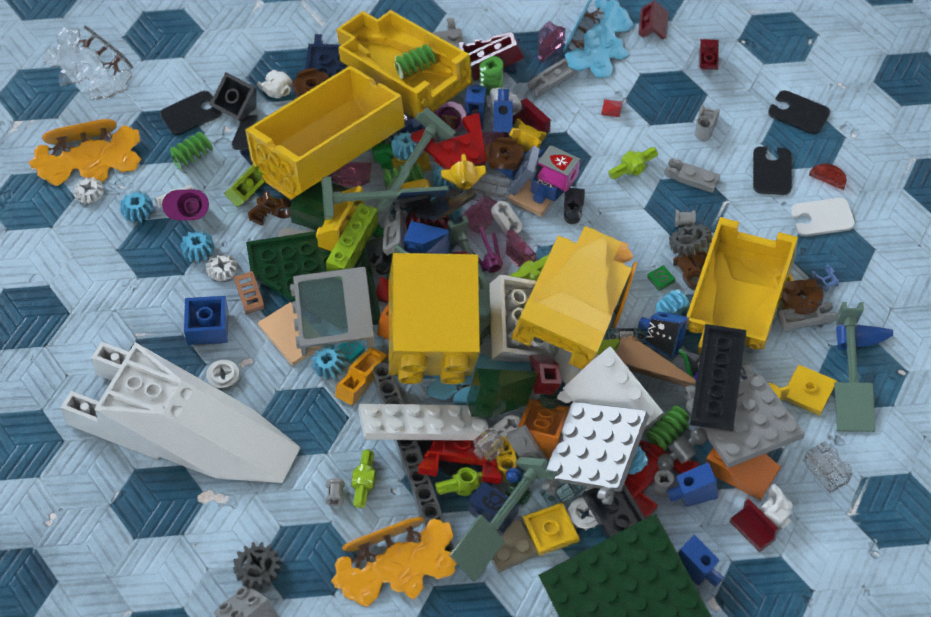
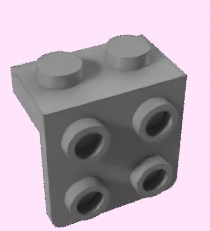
M248 585L239 588L226 602L221 603L214 611L215 617H279L269 599Z

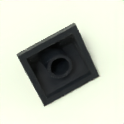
M225 72L209 105L241 121L256 109L257 88Z

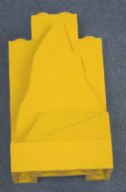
M392 10L379 19L361 11L336 29L338 42L341 44L338 47L340 61L373 78L377 84L381 83L394 92L399 93L403 100V111L413 118L419 112L422 113L426 107L432 112L436 111L472 83L470 56L468 53ZM427 44L434 53L436 65L430 61V68L423 64V71L417 67V73H414L411 69V76L404 72V78L401 79L395 68V57L397 55L402 56V53H408L412 49L415 51V48Z
M719 218L686 316L689 317L687 329L692 333H702L698 345V355H701L705 324L747 330L745 345L754 350L765 349L783 289L788 281L795 260L797 236L778 232L776 241L739 232L738 221ZM783 273L782 277L777 278L779 282L777 288L771 276Z
M584 226L577 243L558 235L511 338L530 347L535 336L572 353L568 364L583 370L595 358L632 269L624 263L614 260L621 242L587 226Z

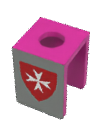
M550 145L538 161V164L543 166L537 178L566 192L579 175L580 158Z

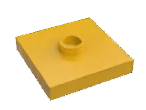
M798 364L787 385L790 388L789 394L783 400L820 416L837 380Z
M563 502L522 516L524 525L539 556L575 544L580 540Z

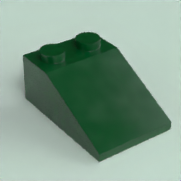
M321 181L296 196L289 208L292 223L316 231L319 227L323 226L324 208ZM332 183L333 192L342 193L350 189Z
M476 368L467 397L471 417L492 418L527 406L536 381L537 372Z

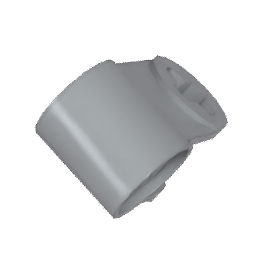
M701 105L695 129L697 139L706 141L711 138L719 118L720 109L714 110Z

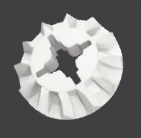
M86 177L85 180H79L78 184L74 185L73 191L75 199L85 204L98 201L104 193V186L101 180H96L95 177L91 179ZM91 186L92 190H88L87 192H85V189H88Z
M226 253L223 255L216 254V257L210 258L209 262L206 263L208 276L216 281H226L232 278L238 269L237 261H235L232 255L227 256ZM219 263L224 265V271L219 267Z
M219 360L209 366L206 377L210 385L217 389H227L231 385L234 386L235 382L239 380V369L232 361ZM221 370H223V372H225L226 378L224 380L221 378Z
M583 498L576 499L571 503L568 515L576 528H584L586 531L588 528H595L598 522L590 509V517L586 516L581 519L582 513L589 509Z

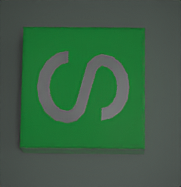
M664 265L647 274V278L658 291L675 283V277Z

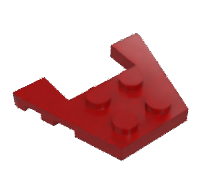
M478 113L462 118V123L468 132L467 134L438 143L430 139L423 151L431 154L435 158L434 161L444 170L451 169L454 164L461 162L462 154H465L466 161L472 162L475 166L486 165L487 160ZM425 129L411 133L412 141L419 142L424 135Z
M433 440L431 448L426 452L422 463L420 462L417 473L437 476L438 462L442 460L469 465H481L482 482L501 485L502 475L497 469L496 459L492 460L490 457L492 449L488 446L490 445L488 440Z
M640 440L639 446L645 452L648 460L647 465L636 474L628 473L624 484L646 519L658 509V505L643 494V492L654 482L655 474L660 471L657 466L658 458L661 455H670L671 453L663 451L661 447ZM676 459L672 469L680 475L698 467L700 463L694 460L692 462L687 460L681 464Z

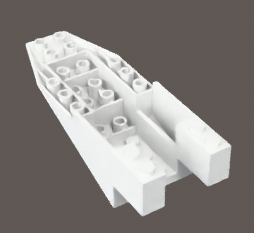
M101 342L91 358L96 375L111 380L100 401H96L70 391L61 406L65 423L69 426L157 460L164 458L217 479L283 483L301 449L300 446L252 408L136 342L129 352Z

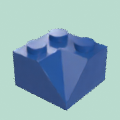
M411 221L404 238V250L408 253L450 254L449 230Z
M226 296L185 298L184 334L187 345L228 343V305Z

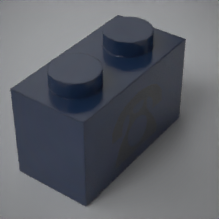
M482 482L469 498L468 510L475 518L482 515L490 523L509 497L487 483ZM518 503L498 528L501 532L504 533L518 515Z

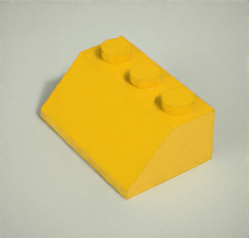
M357 186L342 193L363 192V187ZM364 201L334 204L333 219L324 220L323 226L319 227L316 232L318 247L332 251L359 203L364 204Z

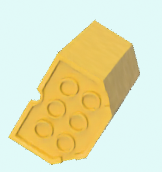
M349 66L247 128L245 131L251 161L255 167L259 165L260 170L264 173L262 178L268 185L289 199H293L321 181L323 177L332 174L403 128L405 123L402 96L381 83L376 84L373 78Z

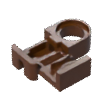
M267 191L263 194V197L257 198V205L248 212L250 221L263 226L264 216L267 217V213H272V215L282 219L290 217L289 208L292 203L284 198L280 200L273 198Z
M705 251L698 252L696 255L691 254L690 258L683 254L681 258L677 256L673 259V266L678 265L683 272L684 282L691 290H695L697 284L690 282V279L692 277L700 278L702 272L700 269L707 257Z

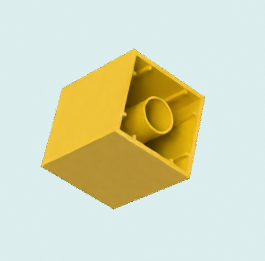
M393 253L389 275V375H398V381L404 384L423 382V376H440V382L443 384L454 385L464 383L465 376H472L480 353L478 254Z

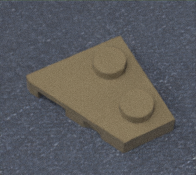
M519 518L515 519L501 536L505 542L491 561L497 572L500 573L537 556L538 552Z

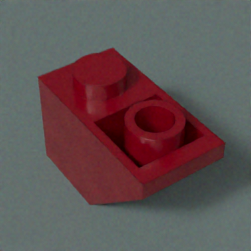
M700 39L698 68L718 70L719 40Z
M530 355L531 371L537 372L536 381L533 386L534 394L554 395L562 384L559 364L550 355Z

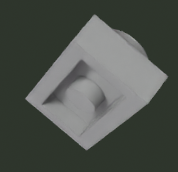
M526 425L507 432L506 438L519 457L547 460V457Z

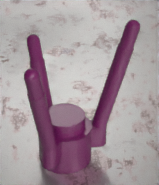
M479 228L488 253L484 256V261L478 257V263L483 271L487 270L489 273H495L503 265L496 234L492 233L494 253L491 250L483 228Z

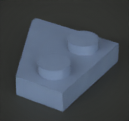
M533 145L524 156L515 175L517 180L508 191L514 196L528 179H533L537 172L535 167L540 160L538 157L540 149Z

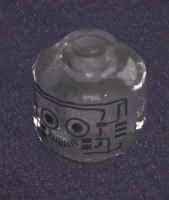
M487 429L474 439L473 445L475 449L473 452L480 460L492 461L503 452L505 440L496 430L491 431Z

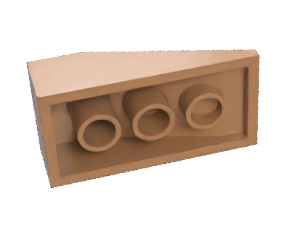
M633 336L621 337L616 354L630 371L685 387L691 384L696 387V379L643 343L638 342V338Z

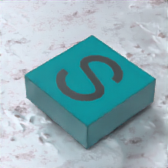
M357 341L344 342L338 346L342 353L345 354L346 361L350 364L365 352V348Z

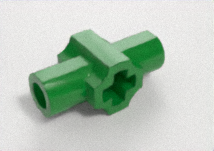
M385 140L371 148L374 162H379L383 170L385 168L389 170L393 167L392 159H394L391 143L386 144Z

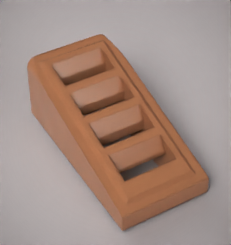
M253 271L234 276L233 278L245 315L263 310L264 303ZM247 278L251 279V281L247 283L240 284L239 282ZM253 285L252 289L242 291V288ZM255 292L256 294L250 297H244V295ZM251 300H258V302L247 305L246 303Z

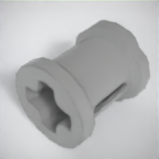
M675 210V227L679 225L692 226V224H695V210H692V212H679V210Z
M660 470L655 474V483L653 485L655 494L660 497L668 496L666 490L671 489L674 482V476L670 471Z
M336 478L327 480L325 485L328 488L327 497L325 498L326 504L329 506L343 505L344 497H342L345 482Z

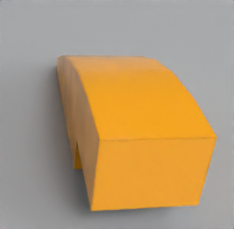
M369 347L349 367L348 374L337 384L335 397L353 406L374 380V367L379 363H385L388 355L373 347Z

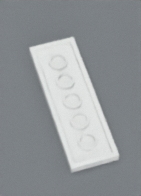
M359 404L358 412L364 440H489L490 438L486 417H471L468 405Z

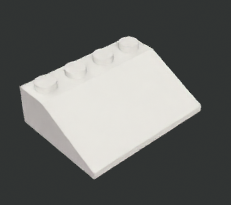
M499 275L489 284L493 360L530 362V355H550L554 358L557 354V346L535 336L530 347L511 338L537 281Z
M611 346L593 359L563 387L573 402L646 411L650 416L644 431L664 416L660 407Z

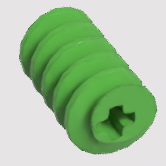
M424 44L422 47L415 48V51L412 49L408 53H402V56L397 55L395 57V68L400 78L403 79L404 72L411 76V69L414 73H417V67L423 71V64L430 68V61L436 65V59L432 49L427 44Z
M496 56L488 57L480 64V85L486 87V95H490V91L493 88L503 87V62Z
M196 132L195 136L189 137V140L184 139L183 144L178 143L176 147H171L170 154L176 167L181 170V163L188 166V159L192 163L195 162L194 155L200 159V152L207 155L206 148L213 151V146L203 133Z
M417 162L414 163L404 183L424 179L422 168ZM399 165L398 171L395 167H392L391 173L387 168L384 169L383 180L385 189L391 180L399 175L402 165Z
M673 406L665 416L660 418V421L656 422L649 429V432L645 433L647 440L651 444L663 448V451H666L667 445L669 446L673 440H676L679 437L678 435H682L684 430L689 429V415L683 408Z

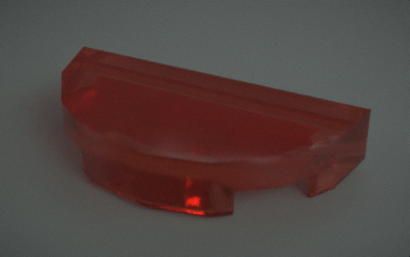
M819 164L814 166L809 173L812 177L839 189H845L846 175L842 169L835 165Z

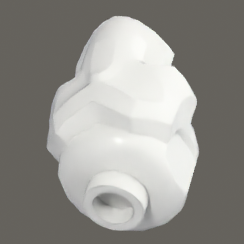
M272 70L267 74L265 82L261 83L258 81L257 86L269 97L274 98L287 96L291 92L293 84L292 79L283 71L277 72L276 70Z
M493 88L490 91V95L486 96L487 107H491L492 111L494 100H498V89L505 88ZM509 91V100H513V112L517 113L521 110V101L516 94ZM504 105L500 106V112H507V107Z
M773 484L768 493L770 499L760 510L777 527L783 530L791 522L789 517L792 514L791 509L793 505L776 484Z

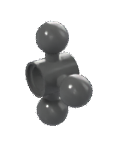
M698 427L691 431L689 440L682 435L668 446L671 454H664L658 458V468L670 471L674 467L676 459L681 464L689 460L696 454L692 446L694 444L701 445L706 442V431Z

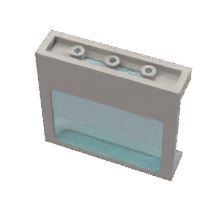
M365 267L293 276L294 284H290L291 295L295 296L296 301L292 302L293 313H297V319H294L295 331H299V336L295 338L297 349H301L302 356H307L306 347L366 340L367 347L375 346Z

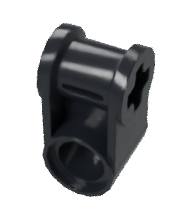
M569 188L567 192L565 191L564 220L568 224H576L581 220L585 189Z
M384 235L366 242L367 264L372 268H376L380 275L388 274L392 263V253L386 255L383 251Z

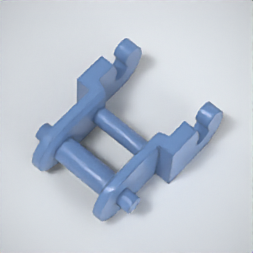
M828 264L825 265V270L829 276L822 278L818 274L815 275V271L811 272L812 279L817 284H820L825 291H828L830 286H839V279L836 278L834 275L835 271L832 267L829 268ZM830 279L831 282L826 283L825 280Z

